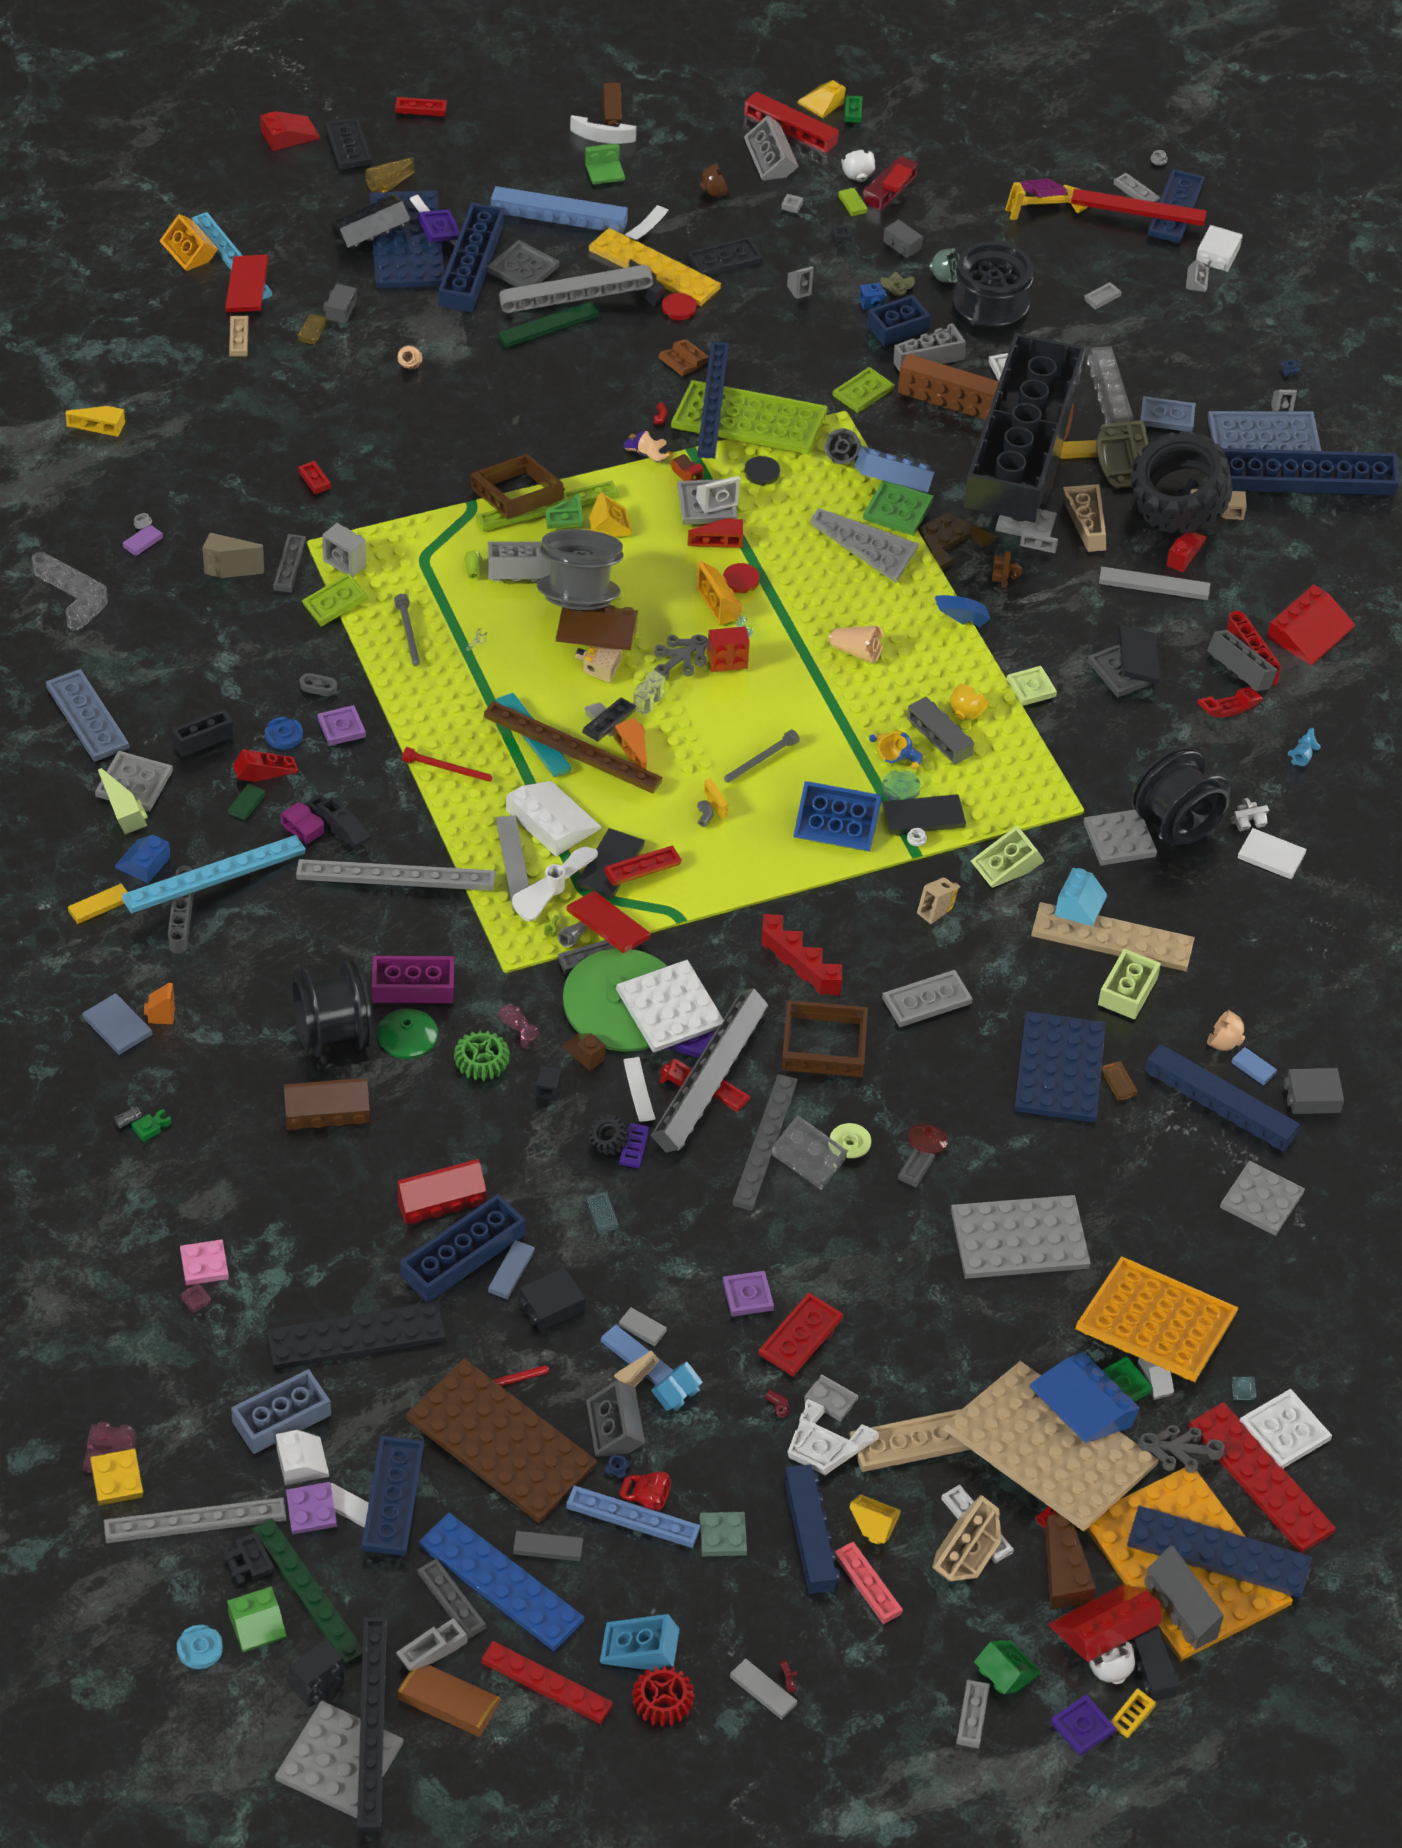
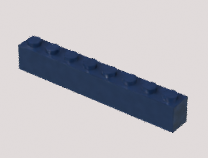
M1159 1044L1148 1057L1145 1071L1151 1076L1177 1089L1185 1096L1196 1100L1204 1107L1215 1111L1221 1117L1234 1122L1237 1126L1246 1129L1256 1137L1265 1140L1273 1147L1285 1151L1296 1138L1300 1125L1298 1122L1166 1046Z

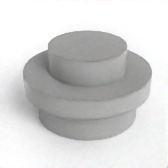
M1162 150L1154 151L1151 155V161L1155 165L1165 164L1167 162L1166 153Z
M146 513L139 514L134 518V525L137 529L142 530L152 523V518Z

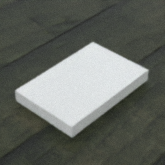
M1253 828L1238 854V859L1292 880L1307 849Z

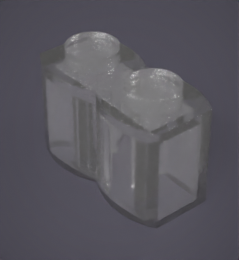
M653 670L646 675L644 682L637 685L634 690L633 702L637 706V711L647 714L653 709L655 702L662 699L665 693V675Z

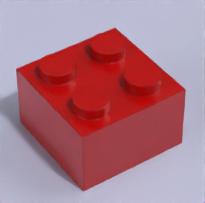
M746 626L708 631L707 658L711 672L748 668L750 641Z

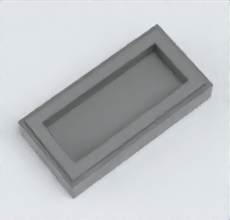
M1108 283L1085 295L1084 301L1094 309H1097L1120 297L1121 291L1112 283Z
M630 1308L619 1321V1327L653 1346H656L667 1331V1327L633 1308Z

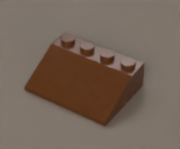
M613 605L592 610L562 607L556 642L631 650L637 630L638 610H634L631 607L615 608Z

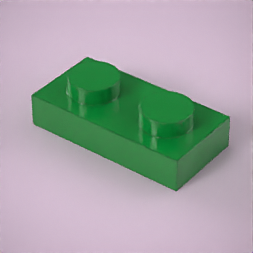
M846 95L845 122L861 123L862 96Z

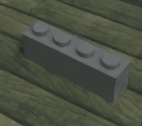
M1228 630L1214 632L1207 651L1216 660L1222 662L1227 669L1237 674L1241 680L1247 682L1252 689L1256 691L1270 689L1277 669Z
M925 696L908 706L907 719L954 765L973 755L974 742L972 738L967 736L958 725L953 723L948 715L943 713L934 702Z

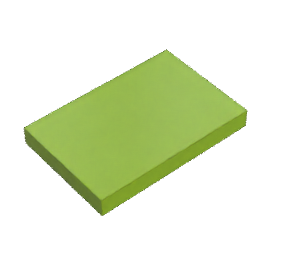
M868 367L835 389L833 396L859 413L894 390L895 384Z
M347 573L303 599L302 603L322 627L366 601L368 596L352 575Z

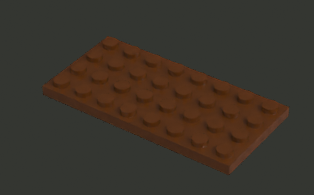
M465 1358L406 1414V1419L538 1523L597 1465L596 1459Z

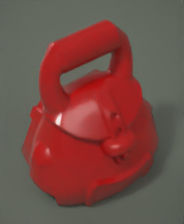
M652 1472L642 1476L631 1475L624 1479L619 1495L623 1500L636 1501L645 1508L659 1512L664 1507L670 1491V1476L665 1472ZM633 1481H637L633 1494L628 1495Z

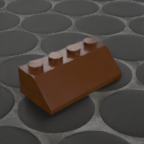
M367 1078L284 1085L287 1130L370 1123Z

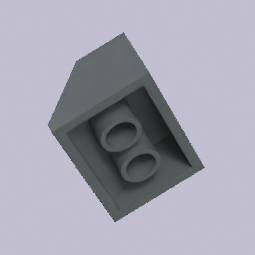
M616 1380L586 1400L595 1456L629 1454L645 1444L634 1387Z

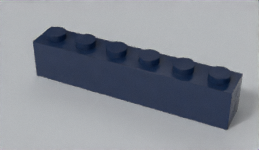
M812 1464L786 1467L784 1480L808 1592L813 1594L836 1591V1584L840 1581V1573L833 1563L836 1561L834 1548L830 1549L831 1532L825 1526L827 1514L826 1510L821 1508L823 1496L822 1492L817 1490V1485H819L818 1474L813 1472Z

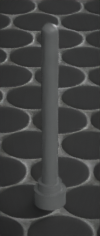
M398 594L394 597L395 607L401 612L412 664L418 666L420 660L408 613L409 597L406 594Z
M793 729L784 733L782 740L724 777V781L727 783L731 782L785 746H794L799 743L800 738Z

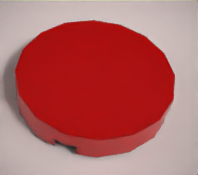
M672 293L663 299V313L669 315L671 319L686 320L696 312L697 304L695 299L686 293Z
M732 564L723 573L728 587L732 588L735 593H748L750 590H755L759 585L760 575L758 570L749 564Z

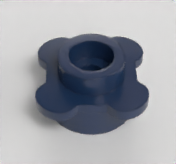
M1296 360L1282 361L1283 373L1287 376H1293L1300 372V367L1297 366L1298 362Z
M613 1455L609 1459V1465L605 1467V1472L617 1475L618 1478H624L626 1469L630 1467V1461L623 1456Z

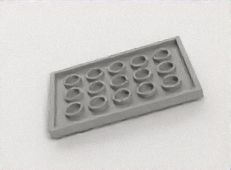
M1075 1195L951 1205L965 1279L1090 1269L1091 1263Z

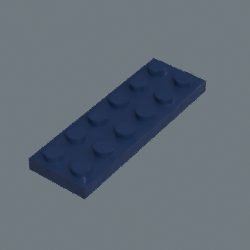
M1173 169L1159 203L1194 209L1205 177ZM1153 218L1148 235L1180 243L1188 223Z
M380 1435L361 1545L362 1551L406 1556L424 1441Z

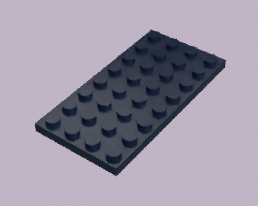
M437 191L370 193V204L395 194L403 201L410 218L405 226L393 227L391 232L387 234L380 233L375 235L376 238L373 239L376 288L440 286L444 277L442 241L429 242L417 218L419 211L410 200L411 197L418 195L430 211L439 210Z

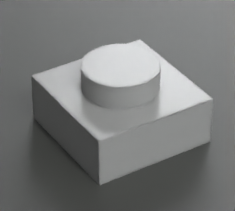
M787 194L781 209L798 213L803 203V198Z

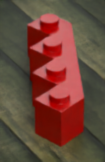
M763 914L762 945L766 949H771L776 954L775 956L786 966H791L795 973L805 982H810L819 994L840 995L842 965L822 964V948L802 947V931H783V915Z

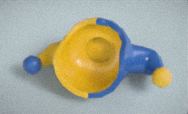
M893 731L891 733L872 734L869 736L870 742L879 741L878 752L886 762L895 763L908 759L913 762L911 763L913 770L919 768L923 755L912 747V741L905 732Z

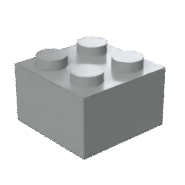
M338 523L322 535L324 562L344 574L350 573L352 577L366 566V543L362 536L355 534L347 527H343Z

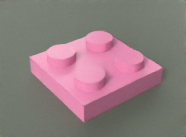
M223 1240L180 1246L186 1285L229 1279Z

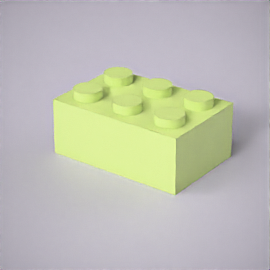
M1123 949L1101 989L1098 1005L1136 1019L1158 979L1161 963Z

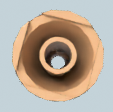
M880 626L835 628L829 635V642L834 648L866 662L873 663V661L876 662L882 650L883 644H879L880 638H883V632Z

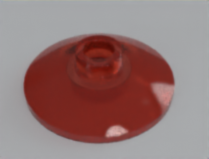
M931 1124L914 1125L907 1134L909 1143L915 1149L925 1153L941 1152L948 1145L946 1133L939 1127Z

